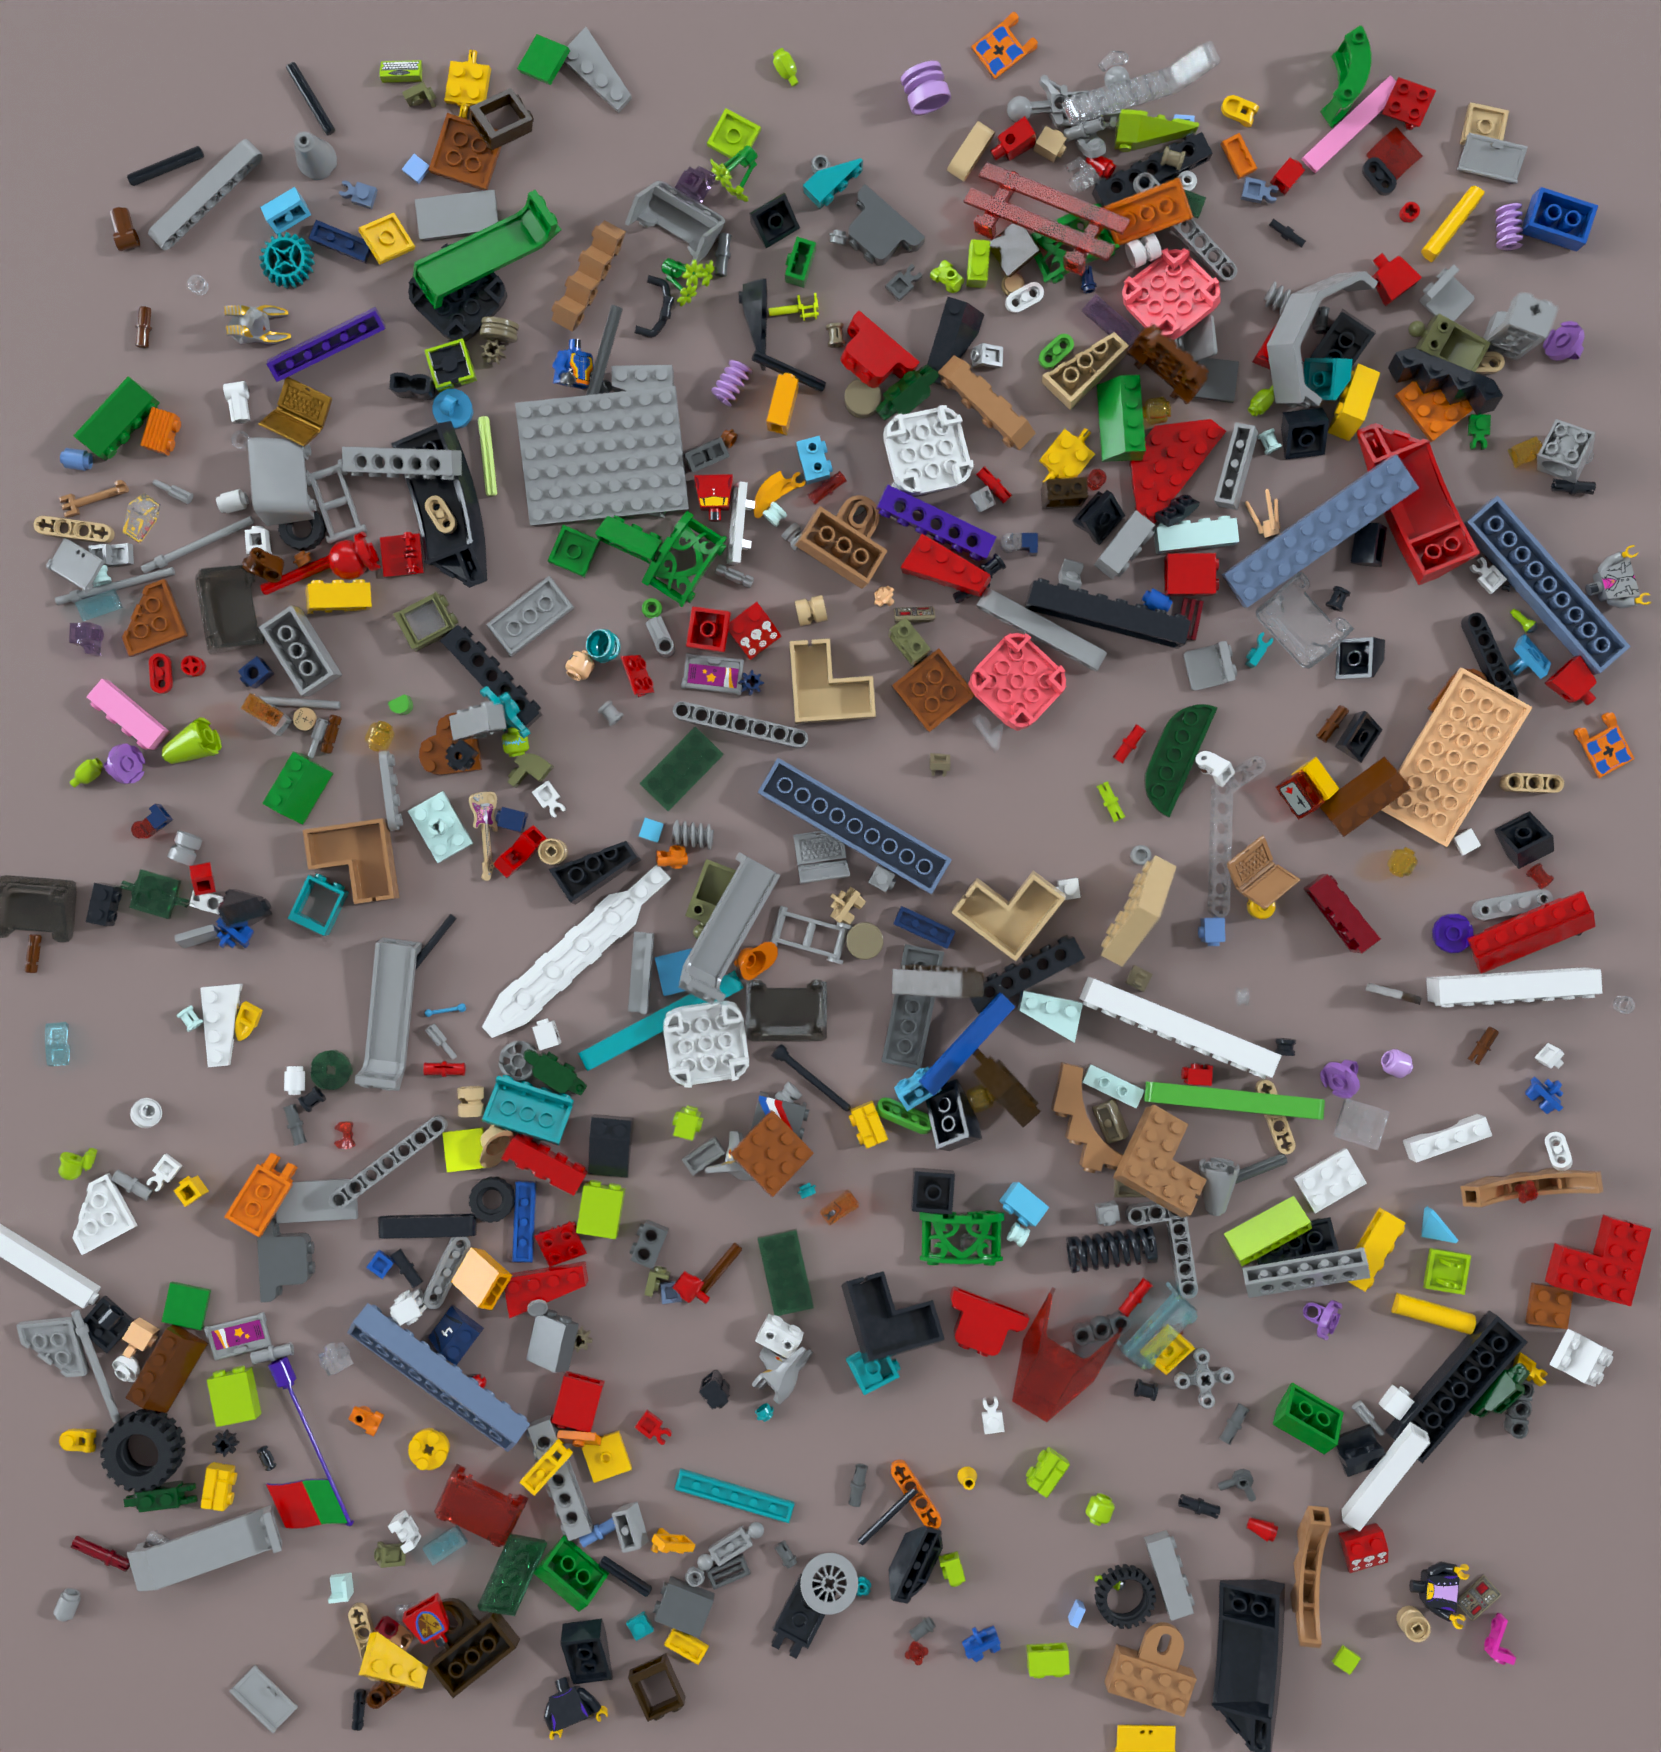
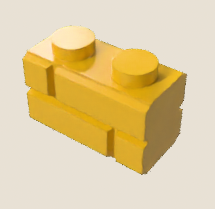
M873 1101L851 1109L852 1115H849L852 1126H857L859 1130L856 1136L860 1145L864 1144L867 1149L888 1140Z
M213 1462L206 1467L201 1508L225 1511L229 1505H232L234 1500V1493L231 1492L232 1485H235L237 1480V1473H234V1465Z

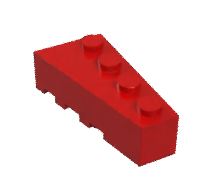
M921 534L900 567L904 574L936 582L939 585L952 587L981 597L991 581L990 574L924 534Z
M518 1133L512 1138L501 1157L502 1160L508 1162L511 1159L515 1161L516 1167L522 1170L531 1169L535 1177L543 1180L548 1178L551 1185L573 1196L576 1194L588 1173L585 1170V1166L578 1162L572 1163L568 1161L566 1155L560 1152L556 1154L550 1150L551 1147L543 1142L539 1144L533 1140V1137Z
M586 1262L510 1273L512 1277L504 1289L509 1319L528 1311V1304L534 1300L540 1299L549 1302L586 1286L589 1281Z

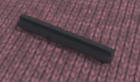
M291 62L286 66L287 71L325 134L331 135L335 132L334 126L296 63Z
M200 146L193 147L127 175V179L132 186L138 185L204 157V153Z
M754 351L752 355V361L782 375L784 373L792 374L798 379V382L820 392L826 386L825 381L759 351Z

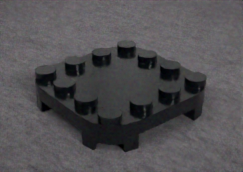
M446 243L445 245H443V246L441 247V249H443V248H445V247H447V246H449V245ZM494 272L444 296L442 306L434 309L413 276L409 281L408 289L409 300L414 307L450 341L463 338L466 342L474 337L481 329L482 318L487 316L493 317L502 308L508 296L505 285Z

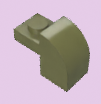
M523 754L514 760L520 767L518 769L515 767L510 772L508 783L517 788L528 773L542 782L554 766L538 755Z

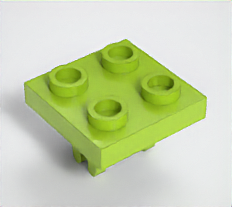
M1429 1247L1423 1287L1465 1295L1471 1255Z

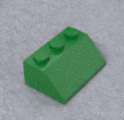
M616 515L613 518L607 516L595 533L601 542L649 564L655 561L663 544V541L660 540L661 536L650 532V534L642 532L643 528L635 524L629 526L624 523V519Z
M293 751L262 804L303 825L334 773L301 753Z
M1292 1382L1276 1408L1272 1425L1325 1455L1338 1445L1344 1412Z
M564 1535L543 1558L533 1573L578 1612L589 1605L609 1575L608 1572L598 1566L599 1564L572 1541H568V1538Z

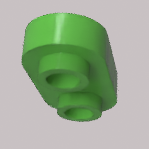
M1060 334L1049 343L1039 355L1038 361L1041 367L1052 369L1072 351L1074 347L1073 338L1068 334ZM1061 343L1066 344L1065 349H1062L1060 347ZM1045 357H1051L1052 361L1046 362Z

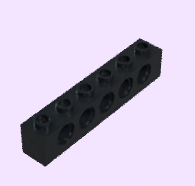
M1201 132L1197 135L1192 133L1179 144L1175 142L1168 146L1169 150L1180 153L1188 151L1191 154L1190 157H1184L1180 170L1167 164L1160 165L1164 151L1161 153L1157 151L1150 155L1148 160L1144 162L1141 160L1131 165L1130 169L1126 171L1122 169L1116 172L1109 180L1102 179L1098 181L1092 192L1096 203H1101L1103 208L1106 205L1137 194L1129 178H1136L1141 173H1148L1147 169L1155 171L1156 174L1152 176L1161 185L1178 177L1183 171H1190L1210 160L1213 152L1203 133ZM1140 178L1139 186L1146 189L1148 181L1145 178ZM1117 187L1120 192L1114 193L1111 188Z
M456 625L440 641L483 688L488 686L497 697L503 695V688L510 686L511 699L515 703L518 701H524L525 708L516 715L522 724L529 728L543 715L539 711L541 707L534 699L530 701L526 697L528 693L521 685L517 687L512 682L514 678L507 670L503 672L498 667L500 662L493 655L489 657L485 653L487 648L480 641L476 643L471 638L474 634L466 626L462 628L460 625ZM465 642L470 643V649L467 652H463L461 649ZM478 657H483L484 664L476 667L475 660ZM496 671L498 674L497 679L490 682L489 674Z
M1065 935L1057 940L1058 943L1051 947L1048 944L1040 948V953L1035 956L1031 953L1022 958L1023 962L1017 965L1012 963L1004 967V972L1000 974L995 972L987 976V981L983 982V996L969 997L976 1012L980 1014L999 993H1002L1008 999L1085 959L1075 937ZM1058 949H1062L1065 953L1062 960L1055 958V952ZM1041 958L1047 961V966L1044 969L1037 967V962ZM1022 968L1029 969V976L1025 979H1022L1019 975ZM1005 977H1010L1012 980V984L1008 988H1004L1001 984L1002 979ZM988 986L994 988V994L991 997L984 995V989Z

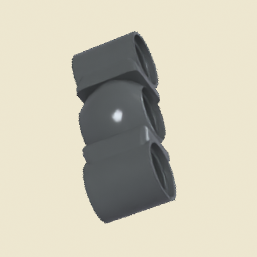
M1117 1311L1112 1315L1108 1314L1107 1317L1096 1316L1090 1323L1086 1321L1085 1323L1074 1325L1072 1336L1076 1343L1085 1346L1090 1342L1094 1343L1095 1340L1106 1341L1112 1334L1114 1336L1119 1333L1124 1334L1128 1332L1131 1325L1127 1316ZM1118 1319H1125L1122 1326L1118 1327L1115 1325ZM1099 1325H1106L1103 1332L1096 1331ZM1079 1331H1086V1336L1078 1338L1077 1334Z
M1526 1379L1522 1383L1525 1384L1524 1394L1506 1409V1419L1504 1420L1505 1430L1517 1439H1523L1527 1436L1529 1432L1527 1426L1529 1420L1527 1418L1532 1413L1530 1401L1533 1400L1534 1387ZM1522 1404L1521 1409L1516 1411V1407ZM1519 1424L1518 1429L1513 1431V1427Z

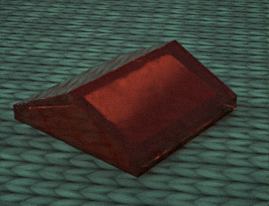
M1397 127L1386 134L1366 154L1368 158L1377 157L1381 159L1395 176L1396 180L1423 157Z

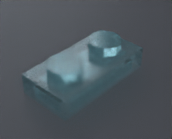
M115 589L75 602L82 621L123 608Z
M455 1525L424 1545L422 1549L432 1565H435L467 1544L468 1540L459 1526Z

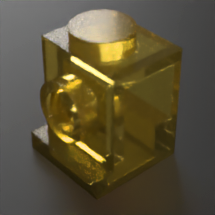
M1537 436L1508 449L1515 468L1537 459L1536 455L1543 445Z

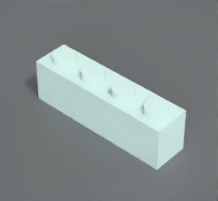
M1230 516L1218 517V520L1211 521L1210 518L1199 519L1197 523L1185 520L1178 522L1179 525H1172L1170 527L1161 523L1153 531L1156 554L1233 546L1239 543L1237 518L1230 519Z

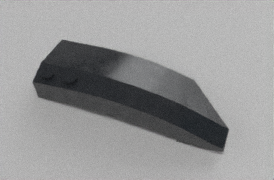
M447 421L434 424L391 443L393 448L461 450L462 475L454 476V480L442 479V475H436V479H423V474H417V478H405L419 523L425 556L424 562L439 568L442 573L449 577L462 581L469 588L486 582V544L482 516L473 479L452 422ZM401 459V461H400L401 467H403V460H402V459ZM419 460L418 464L421 468L422 463L421 460ZM439 460L437 461V467H438V469H439V467H440V462H439ZM439 496L446 502L457 520V528L453 533L444 534L437 529L425 509V502L429 497ZM436 504L434 506V510H438L440 508L439 504ZM446 521L445 527H449L450 521Z
M1266 1579L1220 1580L1217 1661L1213 1702L1211 1705L1216 1711L1219 1710L1224 1715L1227 1724L1245 1740V1745L1250 1751L1272 1752L1282 1666L1285 1584Z

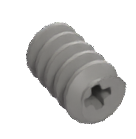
M1274 281L1264 298L1266 300L1265 307L1272 303V311L1279 307V315H1281L1288 302L1291 290L1288 289L1283 293L1284 286L1281 285L1276 289L1277 282Z
M676 820L673 826L671 844L674 839L676 845H680L683 840L684 846H688L691 841L692 847H696L699 842L700 848H704L707 843L708 849L711 850L714 830H711L710 824L707 825L706 829H703L702 823L699 824L698 828H695L694 822L688 827L686 821L680 826L679 821Z

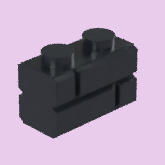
M718 1370L712 1371L702 1379L699 1390L704 1400L707 1399L711 1409H716L717 1407L720 1409L729 1402L730 1385L725 1379H722L723 1376Z

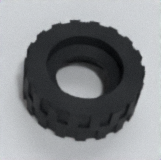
M314 511V519L308 520L311 523L312 529L307 537L299 538L294 535L292 531L294 522L278 524L279 536L284 540V543L293 549L309 551L322 543L321 541L324 539L326 532L325 522L322 520V516L317 511Z
M491 1176L482 1179L472 1188V1192L469 1195L471 1212L475 1214L477 1219L479 1218L483 1222H498L504 1219L514 1207V1189L512 1190L510 1183L508 1184L505 1179H500L499 1177ZM488 1190H496L502 1197V1203L496 1209H488L483 1204L482 1197Z

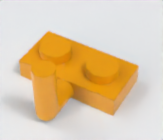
M659 1528L657 1534H654L651 1540L653 1542L651 1551L655 1553L659 1551L663 1553L675 1551L683 1554L684 1552H693L696 1544L685 1535L669 1534L664 1528Z

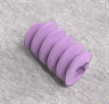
M1507 204L1496 210V239L1498 240L1496 247L1498 249L1515 250L1523 246V244L1517 243V241L1523 239L1522 235H1517V233L1523 231V228L1517 227L1522 224V220L1516 219L1522 216V212L1516 211L1522 208V204Z
M735 360L729 361L730 367L724 369L726 374L720 375L721 380H717V387H713L711 390L714 396L727 406H732L728 401L729 399L734 401L736 399L732 393H740L737 385L744 387L741 379H749L745 373L752 374L753 372L748 366Z

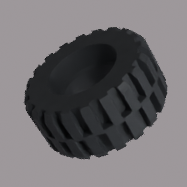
M139 1409L136 1412L133 1411L127 1414L108 1430L106 1438L103 1439L101 1444L104 1449L100 1451V1458H104V1461L101 1463L102 1468L107 1469V1477L109 1479L112 1477L115 1480L114 1484L116 1486L123 1485V1489L129 1492L132 1489L136 1493H142L144 1490L148 1492L161 1486L177 1471L183 1462L182 1457L185 1455L186 1449L182 1448V1446L186 1442L185 1437L180 1435L183 1432L181 1427H176L174 1423L177 1421L173 1417L168 1419L167 1413L161 1412L158 1414L157 1411ZM141 1434L147 1436L155 1443L158 1449L156 1465H141L132 1458L128 1448L131 1435Z

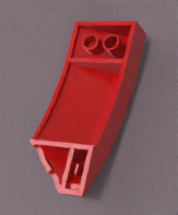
M1377 423L1357 430L1356 434L1368 471L1388 457L1397 454L1419 487L1416 491L1384 512L1395 541L1418 585L1437 579L1478 556L1480 552L1452 501L1434 457L1430 441L1423 438L1419 440L1410 437L1411 434L1396 429L1392 431L1383 428V425Z

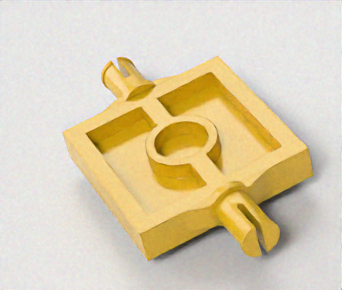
M469 50V57L466 62L450 61L444 98L447 104L459 106L460 112L458 117L467 119L470 106L487 99L491 68L489 65L476 63L478 54L476 50Z
M1084 428L1078 437L1073 436L1066 429L1062 430L1039 460L1049 472L1042 481L1043 483H1045L1046 479L1078 477L1095 455L1084 443L1091 434L1088 429Z

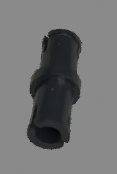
M1554 478L1553 482L1555 483L1551 484V491L1569 492L1571 495L1576 493L1593 495L1596 489V483L1577 480L1576 483H1572L1567 480Z
M402 1249L397 1250L390 1256L399 1267V1273L405 1276L413 1289L423 1282L413 1267L415 1265L413 1262L410 1263Z
M1184 1494L1180 1495L1181 1498L1178 1500L1179 1507L1192 1510L1198 1515L1204 1514L1215 1519L1219 1517L1220 1506L1204 1502L1202 1498L1195 1499Z

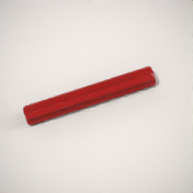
M328 556L282 575L279 582H265L261 584V591L263 594L268 595L330 568Z

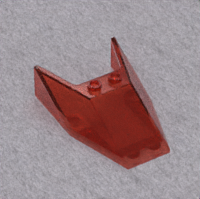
M1053 1287L1023 1339L1012 1402L1045 1422L1052 1419L1094 1382L1123 1331L1119 1327L1112 1338L1090 1357L1081 1358L1047 1336L1052 1298L1056 1290Z

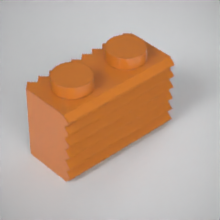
M152 407L140 446L169 456L170 451L172 452L175 447L174 437L176 432H179L181 428L180 417L174 413Z

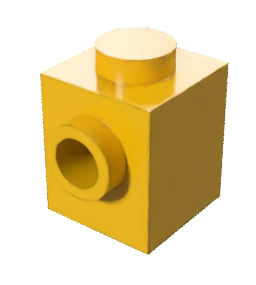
M198 1175L193 1178L187 1176L179 1182L180 1186L173 1190L185 1207L209 1192Z

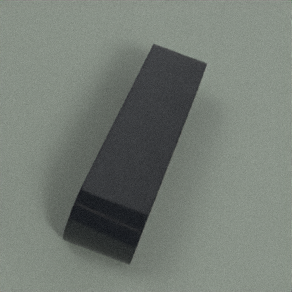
M1478 612L1465 616L1461 621V627L1482 673L1487 678L1486 681L1503 691H1507L1518 699L1517 687L1485 617ZM1471 618L1475 619L1476 627L1470 624ZM1479 636L1483 637L1484 645L1479 643ZM1488 654L1493 658L1492 664L1487 661ZM1496 672L1501 676L1500 682L1495 679Z
M475 1214L386 1215L378 1217V1236L382 1239L470 1237L477 1235Z

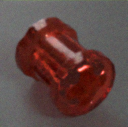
M1101 469L1092 470L1087 477V486L1091 490H1099L1106 482V473ZM1094 476H1096L1097 479H1100L1098 484L1095 480H1092Z
M1541 863L1535 864L1526 873L1528 877H1531L1538 884L1537 887L1539 889L1545 888L1554 879L1552 875H1548L1542 868Z

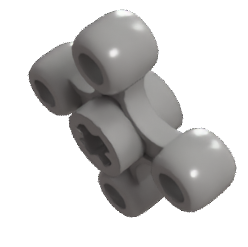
M1197 1348L1193 1352L1197 1369L1192 1374L1178 1372L1174 1376V1383L1179 1389H1187L1191 1385L1198 1386L1200 1389L1198 1402L1203 1408L1209 1409L1215 1404V1398L1211 1393L1214 1383L1230 1384L1234 1380V1373L1228 1367H1221L1217 1371L1210 1370L1208 1368L1209 1352L1204 1348ZM1203 1375L1207 1377L1205 1381L1203 1379L1201 1380V1377Z

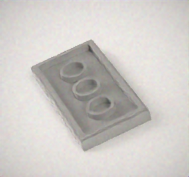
M494 190L415 199L419 238L421 241L468 236L499 222Z
M548 576L486 625L512 657L572 611L574 607L553 579Z
M352 1178L293 1181V1186L276 1212L277 1223L357 1219V1198L340 1210L333 1209L329 1204L330 1195ZM352 1182L351 1187L357 1192V1183ZM337 1194L335 1196L336 1202L343 1204L344 1197Z

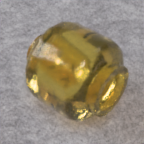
M1165 397L1147 399L1145 406L1142 407L1143 419H1147L1150 425L1166 423L1168 417H1171V404Z
M384 721L372 723L365 735V741L369 744L368 747L376 752L387 750L395 736L392 730L393 727Z
M1404 847L1403 850L1395 849L1387 862L1389 872L1400 878L1410 876L1418 863L1417 858L1414 856L1415 852L1407 847Z
M983 1084L967 1090V1099L975 1113H980L993 1107L996 1099Z

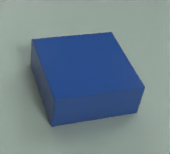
M379 1250L366 1268L383 1279L395 1262L391 1257Z

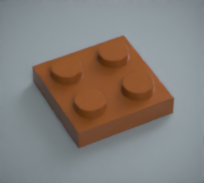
M1531 1283L1525 1322L1568 1330L1573 1291L1551 1285Z

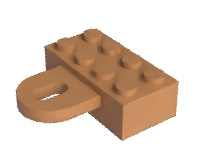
M861 495L853 496L846 500L836 516L820 506L812 515L795 544L796 547L861 589L870 582L888 551L870 539L879 523L880 514L879 510L876 509L877 505L870 498ZM862 506L867 510V515L862 524H856L853 521V515L857 508Z
M1156 1623L1145 1632L1139 1651L1116 1644L1104 1681L1107 1691L1184 1717L1197 1678L1191 1668L1179 1665L1184 1651V1640L1179 1630L1169 1623ZM1169 1634L1171 1638L1166 1651H1157L1161 1636Z

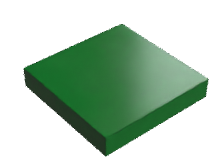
M536 34L517 69L522 74L551 85L567 58L570 49L565 45Z
M563 525L548 558V562L585 578L601 541Z
M173 1281L170 1282L162 1322L202 1330L211 1290Z

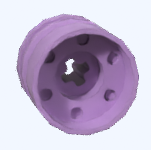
M927 61L917 64L901 76V83L904 86V92L909 95L907 101L914 115H923L936 111L946 105L951 99L948 85L943 81L944 73L941 71V64L938 61Z

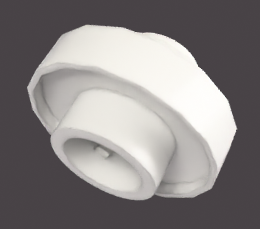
M143 1098L133 1105L130 1116L134 1124L140 1128H151L160 1121L162 1109L157 1101Z
M119 1356L112 1364L115 1375L122 1381L135 1382L141 1372L139 1361L132 1356L130 1359L125 1356Z

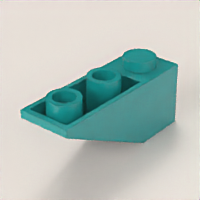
M859 158L817 171L803 185V193L819 209L824 205L828 206L838 191L842 192L845 190L851 178H857L861 174L863 160Z

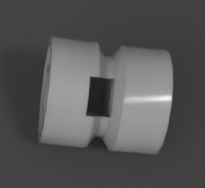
M178 830L174 839L176 845L171 846L167 857L192 866L197 856L194 852L200 849L203 839Z

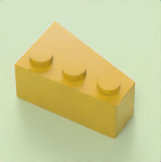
M1357 364L1355 369L1351 370V380L1340 394L1341 399L1329 426V434L1347 441L1351 440L1365 421L1380 372L1361 364Z
M363 579L352 580L353 583H344V580H332V583H324L323 580H313L311 584H307L305 590L307 614H313V611L331 613L332 610H370L372 607L370 583H365Z
M372 1632L369 1636L359 1675L413 1689H423L428 1667L380 1633Z

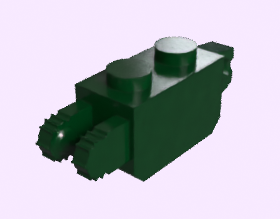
M925 365L917 371L913 370L905 373L903 378L894 385H891L882 394L885 399L875 409L880 418L885 421L896 413L904 415L914 410L930 396L931 389L929 386L938 378V371L932 369L929 365Z
M530 1049L524 1051L523 1058L532 1065L531 1069L534 1077L559 1093L569 1090L580 1096L583 1094L587 1084L577 1077V1073L574 1072L575 1067L567 1062L563 1065L557 1061L559 1057L550 1051L547 1054L543 1051L541 1054H538Z
M1521 1363L1516 1364L1509 1370L1504 1369L1469 1409V1413L1480 1418L1485 1417L1490 1412L1502 1414L1524 1394L1525 1387L1522 1383L1530 1375L1529 1370Z
M183 1481L165 1482L154 1490L148 1492L144 1490L142 1493L134 1492L135 1494L126 1496L123 1499L124 1507L136 1506L138 1512L141 1513L179 1508L183 1504L195 1503L198 1501L197 1495L185 1496L184 1492L196 1489V1484H183Z

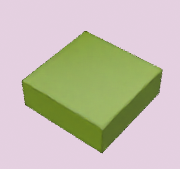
M1342 1645L1332 1662L1350 1675L1361 1658Z

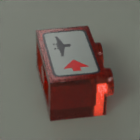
M1302 769L1285 778L1276 786L1280 796L1285 800L1291 812L1295 814L1298 820L1316 811L1325 802Z

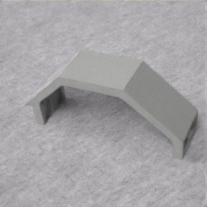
M1367 272L1335 274L1290 295L1267 344L1276 404L1285 403L1293 408L1297 406L1309 408L1310 406L1320 405L1322 398L1310 390L1304 382L1300 352L1301 342L1324 297L1341 289L1346 291L1375 289L1378 281Z

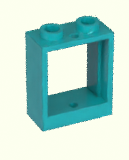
M316 873L315 875L307 876L287 919L326 936L330 934L349 891L344 890V885L338 882L332 884L326 881L327 877ZM315 883L340 894L326 925L301 913Z

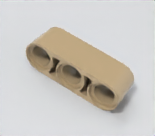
M978 121L950 162L947 171L964 182L992 141L995 131Z
M1511 773L1503 775L1499 781L1501 789L1507 792L1548 794L1559 792L1564 788L1563 778L1553 774ZM1511 777L1515 781L1513 787L1509 785V779ZM1530 778H1532L1535 783L1533 788L1529 786ZM1550 779L1554 782L1553 789L1549 787Z

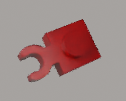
M646 1410L634 1427L649 1439L653 1435L656 1436L658 1443L664 1445L666 1442L662 1439L661 1435L667 1434L670 1437L672 1434L670 1429L660 1427L663 1421L649 1410Z

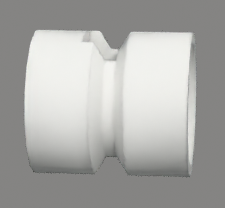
M1154 233L1141 237L1140 241L1136 239L1125 244V252L1133 268L1146 264V260L1151 262L1162 256L1159 241Z

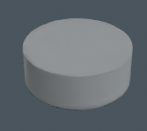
M1144 845L1134 847L1130 853L1132 862L1137 865H1145L1147 861H1150L1151 851Z

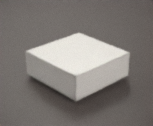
M1472 828L1452 838L1461 855H1465L1481 846Z

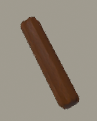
M733 1243L704 1278L703 1281L705 1283L701 1288L702 1292L706 1294L741 1253L742 1248L740 1245Z

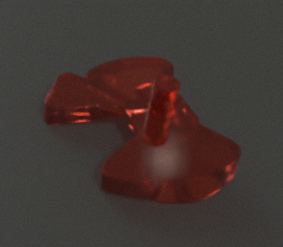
M339 1122L335 1126L336 1130L343 1132V1139L334 1142L337 1148L350 1149L355 1147L356 1144L352 1139L353 1122Z

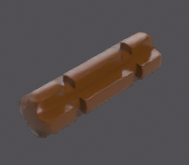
M330 715L328 721L330 724L327 725L323 738L324 743H322L320 749L324 753L331 754L334 746L332 744H335L339 730L337 727L342 720L340 716Z
M39 934L29 935L28 942H30V945H28L26 955L28 963L25 964V972L37 973L38 970L36 962H39L41 947L39 943L42 940V936Z

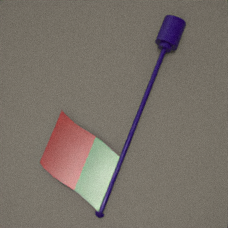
M288 1357L279 1358L270 1363L268 1367L277 1387L288 1389L328 1479H306L286 1484L267 1483L266 1486L285 1528L298 1529L346 1523L347 1526H352L354 1521L350 1519L291 1387L295 1384L294 1380L297 1377Z

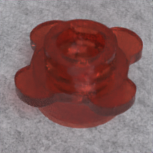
M1527 1180L1526 1183L1515 1186V1191L1519 1195V1202L1526 1203L1527 1201L1537 1199L1538 1193L1533 1181Z
M913 1641L908 1651L905 1652V1658L911 1659L916 1665H921L924 1656L928 1655V1648Z

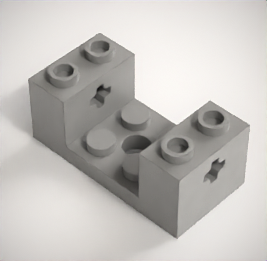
M1519 293L1512 299L1508 312L1497 311L1491 316L1483 336L1485 340L1491 342L1488 350L1498 352L1505 357L1517 361L1547 339L1559 307L1554 306L1550 301L1535 299L1529 293Z

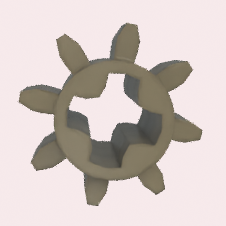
M487 339L488 343L481 345L485 351L481 356L488 358L487 362L489 365L492 362H497L499 365L502 358L506 359L502 352L506 348L504 345L499 346L500 341L498 339L495 342ZM492 349H495L496 354L492 355Z
M583 1326L577 1331L574 1348H576L577 1353L581 1348L587 1350L588 1345L586 1343H592L593 1341L592 1338H589L591 1331L583 1330ZM578 1336H581V1339L583 1340L581 1343L578 1342Z

